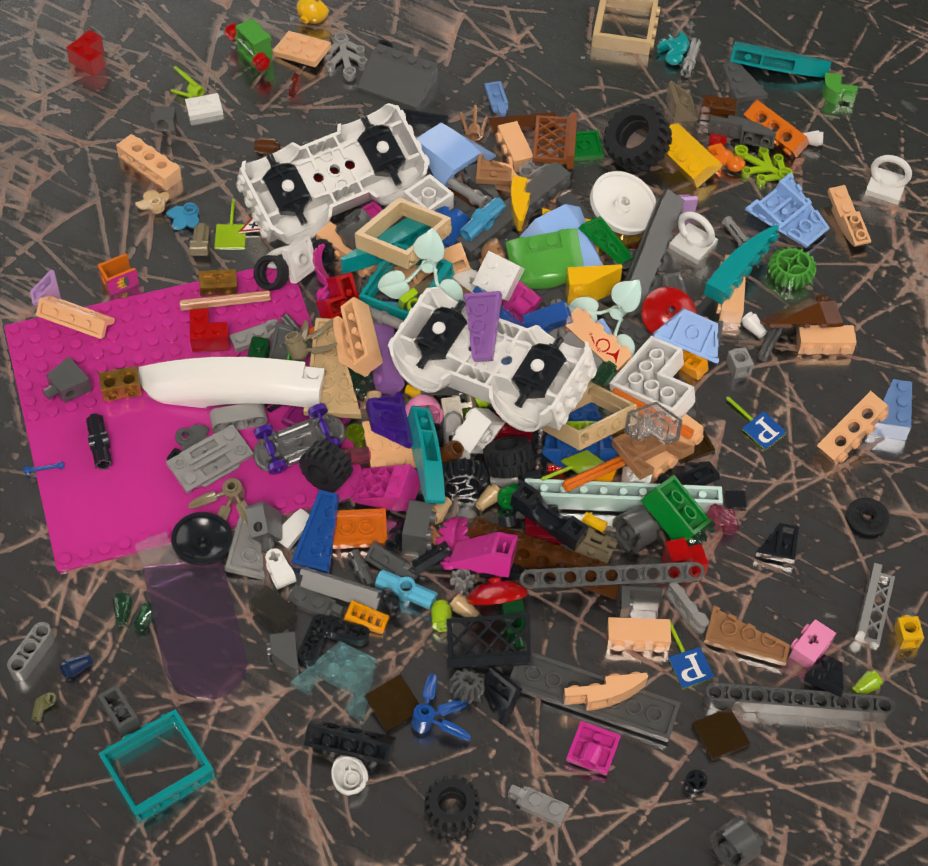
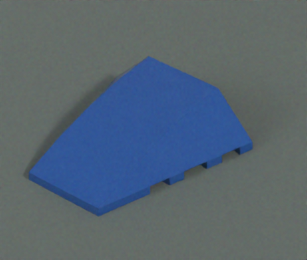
M591 402L570 412L567 421L598 422L602 420V416L595 404ZM547 434L542 454L559 468L568 467L561 460L588 450L604 462L618 455L611 446L612 435L579 451L558 438Z

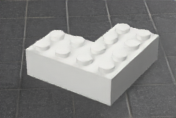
M650 336L609 383L610 392L617 388L677 421L695 403L694 386L673 378L684 365L683 349L653 336Z

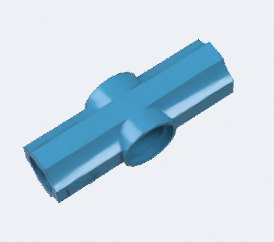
M499 197L493 198L483 209L478 208L473 213L471 220L460 229L463 239L467 242L472 241L483 230L488 231L493 226L495 219L506 210L503 200Z

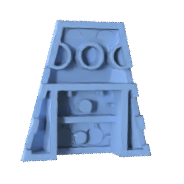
M439 123L416 138L421 143L424 155L426 154L429 158L430 165L428 168L431 170L433 177L447 188V185H449L447 182L450 178L454 177V174L476 160L478 161V154L484 155L483 159L488 161L496 157V154L443 123Z
M790 172L779 181L777 187L760 201L756 199L745 210L771 227L776 224L779 225L778 232L807 248L827 232L830 227L818 210H814L811 200L805 197L802 193L803 189L799 184L795 183L793 180L794 176Z
M564 204L536 218L520 236L525 238L556 232L561 229H577L584 266H603L594 242L578 229L586 222L581 208L578 206Z

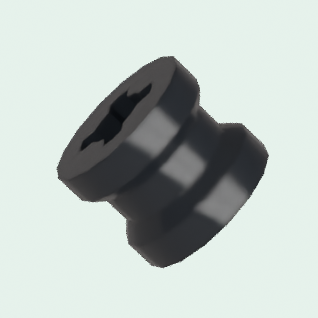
M700 770L688 772L684 781L686 793L694 797L702 795L707 785V776Z

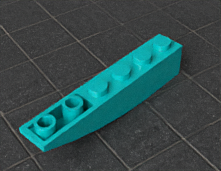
M737 41L734 43L730 62L814 77H824L825 72L829 73L832 62Z
M407 217L384 231L377 239L392 245L398 242L411 247L419 236L433 227ZM356 248L340 258L341 273L361 270L379 264L383 259Z
M776 224L755 235L727 257L706 282L704 295L720 304H723L726 299L729 300L734 293V289L741 286L743 278L745 276L748 277L753 266H757L760 262L762 255L767 254L771 243L777 241L779 225Z
M411 406L407 417L413 442L411 449L424 500L427 503L444 504L445 490L442 460L430 408Z

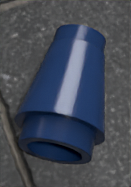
M87 653L63 659L59 667L65 679H72L93 665V661Z

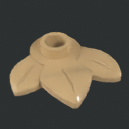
M148 190L143 194L144 199L136 202L135 205L141 210L149 209L152 213L158 214L165 210V202L170 199V195L168 192L159 194L155 190Z

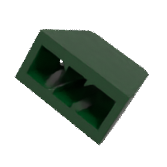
M522 598L501 603L499 615L525 613ZM525 618L517 619L511 625L519 633L525 627ZM500 620L502 629H504L507 624ZM509 628L504 633V638L507 642H512L518 634ZM520 637L513 647L516 650L524 649V640Z

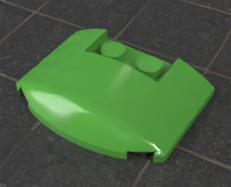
M561 229L556 232L525 238L520 237L506 242L509 261L525 268L520 281L531 289H549L564 285L566 283L567 267L584 266L577 229Z

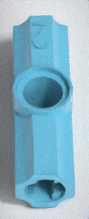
M385 570L379 572L375 582V587L380 589L390 588L400 601L405 603L412 602L429 610L438 596L437 592L416 584L410 577H399ZM408 588V589H410V590H409V591H403L402 589Z

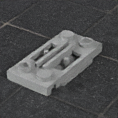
M232 424L166 461V465L188 495L194 488H205L237 470L240 464L252 458L254 453Z

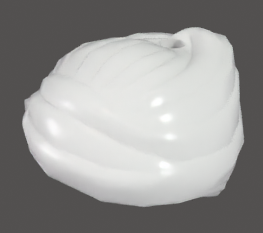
M340 755L333 762L331 769L332 781L341 794L350 796L359 793L365 788L368 781V772L361 760L347 755Z

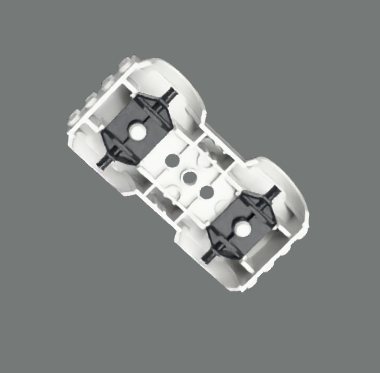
M388 103L359 120L344 125L338 124L337 132L303 146L292 142L283 149L249 163H246V160L243 161L237 176L236 186L238 191L243 193L246 206L251 208L253 220L259 224L262 237L266 238L268 243L278 239L290 245L304 234L310 235V239L314 238L316 233L329 223L332 216L370 200L387 206L398 197L404 199V191L425 178L430 161L428 156L424 155L420 141L416 140L412 126L408 125L404 111L400 110L398 105ZM352 161L355 167L351 170L347 169L345 162ZM336 167L339 170V173H331L330 168ZM319 173L324 179L322 182H316L313 176Z
M439 287L426 288L388 344L393 363L400 375L413 387L424 392L434 393L448 386L491 403L497 414L510 426L518 430L534 432L545 426L560 430L562 425L566 424L571 410L576 408L581 394H584L587 390L589 381L595 377L597 372L589 342L585 341L584 348H577L563 343L564 339L561 336H557L556 339L538 325L525 328L499 318L493 361L474 362L472 353L469 351L471 345L466 303L463 300L458 302L453 300ZM503 358H512V362L508 365L501 363Z

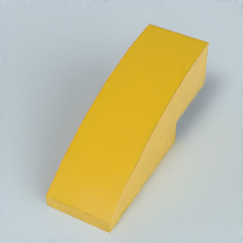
M513 175L510 202L511 214L517 230L521 232L529 207L530 193L526 192L527 178Z

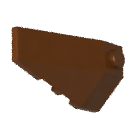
M818 294L817 297L805 299L761 319L760 324L769 328H792L793 324L804 328H810V324L820 325L821 328L843 326V320L835 300L828 298L827 295Z

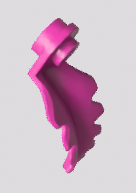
M324 243L315 248V252H313L314 259H312L317 279L325 286L316 293V301L331 296L326 278H329V275L322 263V253L326 246Z
M453 517L452 519H447V522H443V526L446 528L438 530L443 537L437 538L436 544L439 545L446 541L453 553L456 542L470 539L469 536H464L468 532V527H465L468 523L466 521L467 518ZM452 554L440 561L443 569H456L455 567L448 566Z

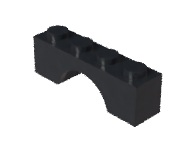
M525 481L512 494L511 507L573 551L586 538L589 526L573 515L563 516L555 512L543 500L541 493Z

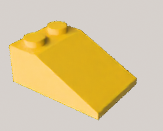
M622 265L567 267L565 283L566 303L569 305L579 297H591L598 301L610 295L612 288L621 280Z

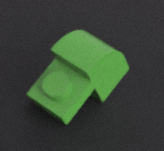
M825 72L822 83L824 99L835 105H838V101L854 103L858 86L841 84V74Z

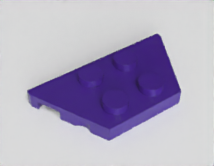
M396 392L395 396L392 397L383 395L379 398L368 399L366 407L371 431L410 449L413 442L402 392Z

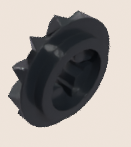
M318 239L312 244L314 252L318 245L322 243L326 245L323 251L326 250L327 253L322 255L323 267H328L333 264V259L336 258L334 255L336 249L332 247L333 243L328 242L327 239Z
M390 588L382 589L383 594H381L387 612L391 617L393 616L395 619L401 617V609L394 592Z

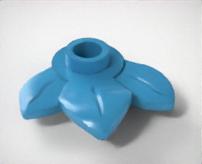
M186 203L183 207L175 206L166 212L168 217L174 219L172 224L174 230H182L187 226L193 229L199 223V208L194 203Z

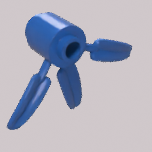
M430 674L423 691L425 703L417 705L413 712L411 720L413 729L418 733H425L431 729L432 724H435L449 734L470 741V734L458 725L447 720H442L441 722L434 720V717L437 715L445 716L466 707L467 702L461 703L460 700L447 702L437 707L438 711L435 712L433 707L428 704L429 700L434 699L437 675Z

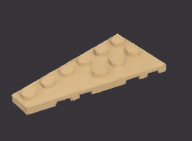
M316 318L314 332L325 325L330 319ZM333 324L322 335L313 339L312 348L336 342ZM335 346L331 350L318 354H312L311 352L309 367L324 368L325 371L320 403L326 404L328 409L326 414L339 418L361 419V412L353 389L349 369L338 361L337 347ZM304 407L305 416H309L308 407Z

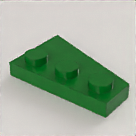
M601 216L583 223L578 228L619 265H623L633 258V255Z

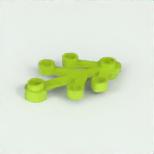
M737 145L734 149V156L738 155L757 165L756 167L745 166L741 171L742 177L749 178L754 173H773L769 175L758 174L756 177L758 185H765L766 181H780L790 172L793 175L792 170L785 167L784 157L781 154L774 155L773 163L778 168L773 166L768 148H759L758 155L763 158V161L748 154V148L745 145Z

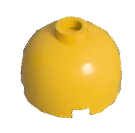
M299 0L296 9L300 20L304 24L317 25L329 14V9L320 0L318 2L315 0Z

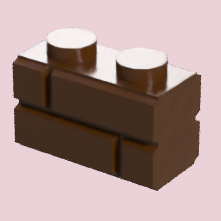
M704 95L700 119L710 121L711 115L728 118L729 115L735 116L737 99Z

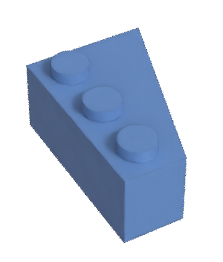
M893 379L883 400L889 407V415L883 422L879 421L875 425V430L870 435L906 440L911 429L912 382Z

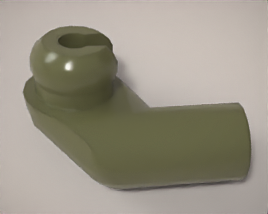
M53 692L46 693L35 700L32 720L42 721L43 712L55 704L57 697Z

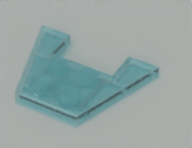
M339 641L322 655L312 667H308L293 679L290 684L292 687L309 694L318 679L321 678L353 694L354 696L345 711L347 714L364 722L368 706L364 696L371 691L377 663L376 658Z

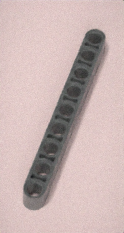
M698 562L531 569L522 572L520 582L527 589L687 583L702 580L705 571L704 567ZM674 567L680 570L679 577L675 579L668 575L669 570ZM692 567H699L701 574L699 577L694 578L690 576L689 570ZM653 568L659 571L658 578L654 580L648 577L649 570ZM632 569L637 570L639 574L638 578L633 581L627 578V573ZM611 570L616 571L618 574L615 581L607 580V573ZM591 571L596 572L597 579L594 582H588L586 580L587 573ZM570 572L576 574V580L573 583H567L566 575ZM549 573H554L556 576L553 584L546 583L545 578ZM529 574L535 576V582L532 585H527L525 582V578Z
M725 683L709 684L703 697L705 706L710 709L724 710L730 707L732 711L870 722H886L895 708L894 701L887 696L843 693L842 697H839L827 691ZM710 694H715L718 698H713ZM731 696H737L739 700H735ZM752 697H756L760 701H755L752 699ZM773 699H778L781 703H777ZM795 701H800L803 705H799ZM815 702H819V703H821L823 706H819V705H817ZM837 704L843 705L844 708H840ZM859 705H860V706H863L866 710H863V709L859 708L858 706H859Z

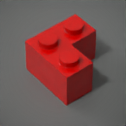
M90 29L66 47L69 62L91 76H95L105 68L102 57L104 52L102 37Z
M352 272L340 273L326 278L331 296L316 301L321 318L332 319L342 315L340 307L352 297L360 300Z
M208 308L190 309V342L192 352L230 350L228 323H211Z
M685 538L665 542L661 563L698 562L704 567L705 574H707L709 562L702 544L688 546ZM675 567L671 568L668 573L669 577L673 579L678 578L680 570ZM692 567L689 570L690 576L699 577L701 569L699 567Z

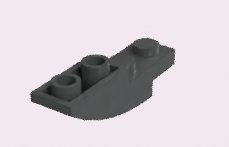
M712 115L710 117L708 133L737 138L743 144L770 149L774 148L776 133L759 123L729 115L728 118Z

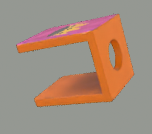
M126 253L97 264L100 279L110 296L139 284L137 270L130 268L129 258Z

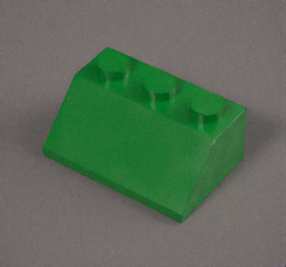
M675 475L655 487L641 499L645 508L654 516L657 523L666 531L671 540L685 538L688 541L712 522Z

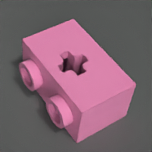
M816 619L811 625L806 624L801 632L803 636L800 640L796 638L790 646V649H792L790 658L808 670L825 653L836 635V632Z

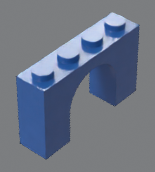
M565 301L522 315L524 321L522 323L528 328L538 325L547 334L556 328L573 323L569 305Z

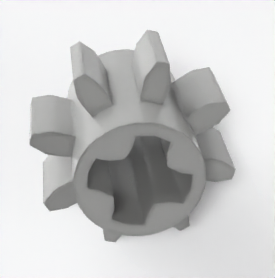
M458 569L457 571H452L453 578H450V585H455V591L459 590L466 593L468 588L473 589L475 575H470V570Z

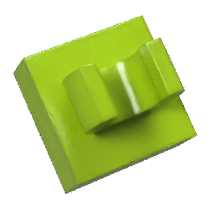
M414 287L399 298L398 305L401 309L407 307V310L410 311L413 308L411 304L417 303L418 292Z

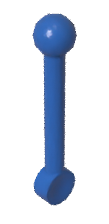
M58 462L54 465L34 468L26 466L23 471L26 475H29L33 471L53 468L63 469L65 465L63 462Z

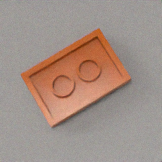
M386 508L338 510L333 549L370 547L373 541H377L385 546L384 543L387 540Z

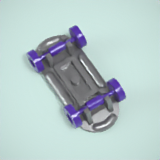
M324 403L316 404L308 409L311 419L275 433L272 425H262L254 430L256 439H260L254 448V462L262 471L269 472L271 475L279 474L289 466L299 463L302 455L317 440L330 441L341 448L346 436L345 426L337 417L326 414L328 409Z

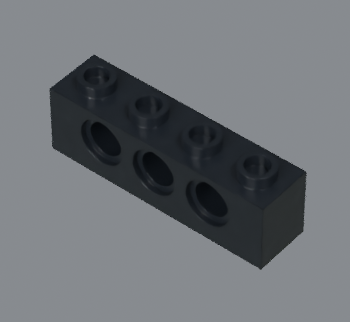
M313 718L307 725L304 746L388 765L393 757L396 737Z

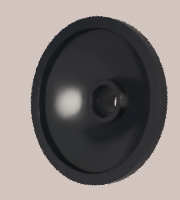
M197 512L185 516L175 525L171 534V544L175 554L184 562L198 566L210 565L221 560L229 552L232 545V532L228 523L220 516L208 512Z

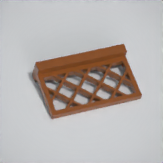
M570 113V117L536 116L532 162L554 163L556 161L559 164H567V169L574 168L577 113ZM540 122H547L548 124L543 125ZM558 123H566L563 126L558 125ZM553 126L556 130L551 131L549 128ZM543 131L547 133L544 136L540 134ZM560 132L564 134L561 137L557 135ZM551 137L555 139L552 142L548 140ZM544 142L547 145L542 147L539 144ZM561 143L564 146L559 148L556 145ZM549 148H552V149L555 150V151H553V152L550 153V152L547 151V150H548ZM540 153H543L545 156L543 157V156H536V155H538V154H540ZM557 154H560V155H562L564 158L555 157V156H556Z

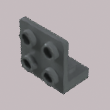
M621 586L617 604V618H631V610L658 611L663 588H657L656 586Z

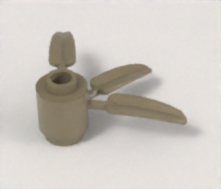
M333 318L309 336V323L306 320L302 324L300 333L298 331L288 333L285 336V345L291 358L299 361L306 358L308 352L318 354L334 348L337 342L315 348H307L305 343L310 338L316 339L327 331L333 324Z
M236 478L227 479L223 483V492L216 494L215 491H211L197 497L188 505L189 509L197 508L218 500V497L225 495L228 502L226 506L222 505L217 515L226 521L231 511L230 504L237 503L236 508L248 526L245 507L248 505L243 500L246 492L241 482Z

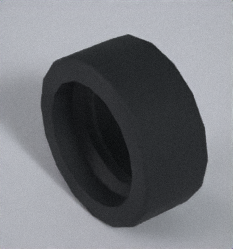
M265 255L257 260L254 266V279L262 289L278 290L285 286L288 281L289 267L282 257ZM270 262H273L277 267V277L273 283H269L266 278V268Z

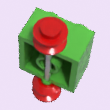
M251 18L239 25L232 23L225 28L224 35L231 42L237 41L238 51L255 69L263 71L269 67L273 54L271 48L272 39L270 34L265 32L259 23H256Z

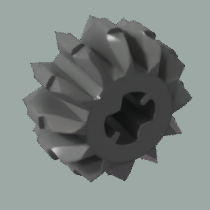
M465 668L461 671L456 670L449 681V693L454 694V699L459 698L461 703L467 701L468 704H471L473 701L477 702L484 693L485 679L480 678V673H473V668L470 671H467Z

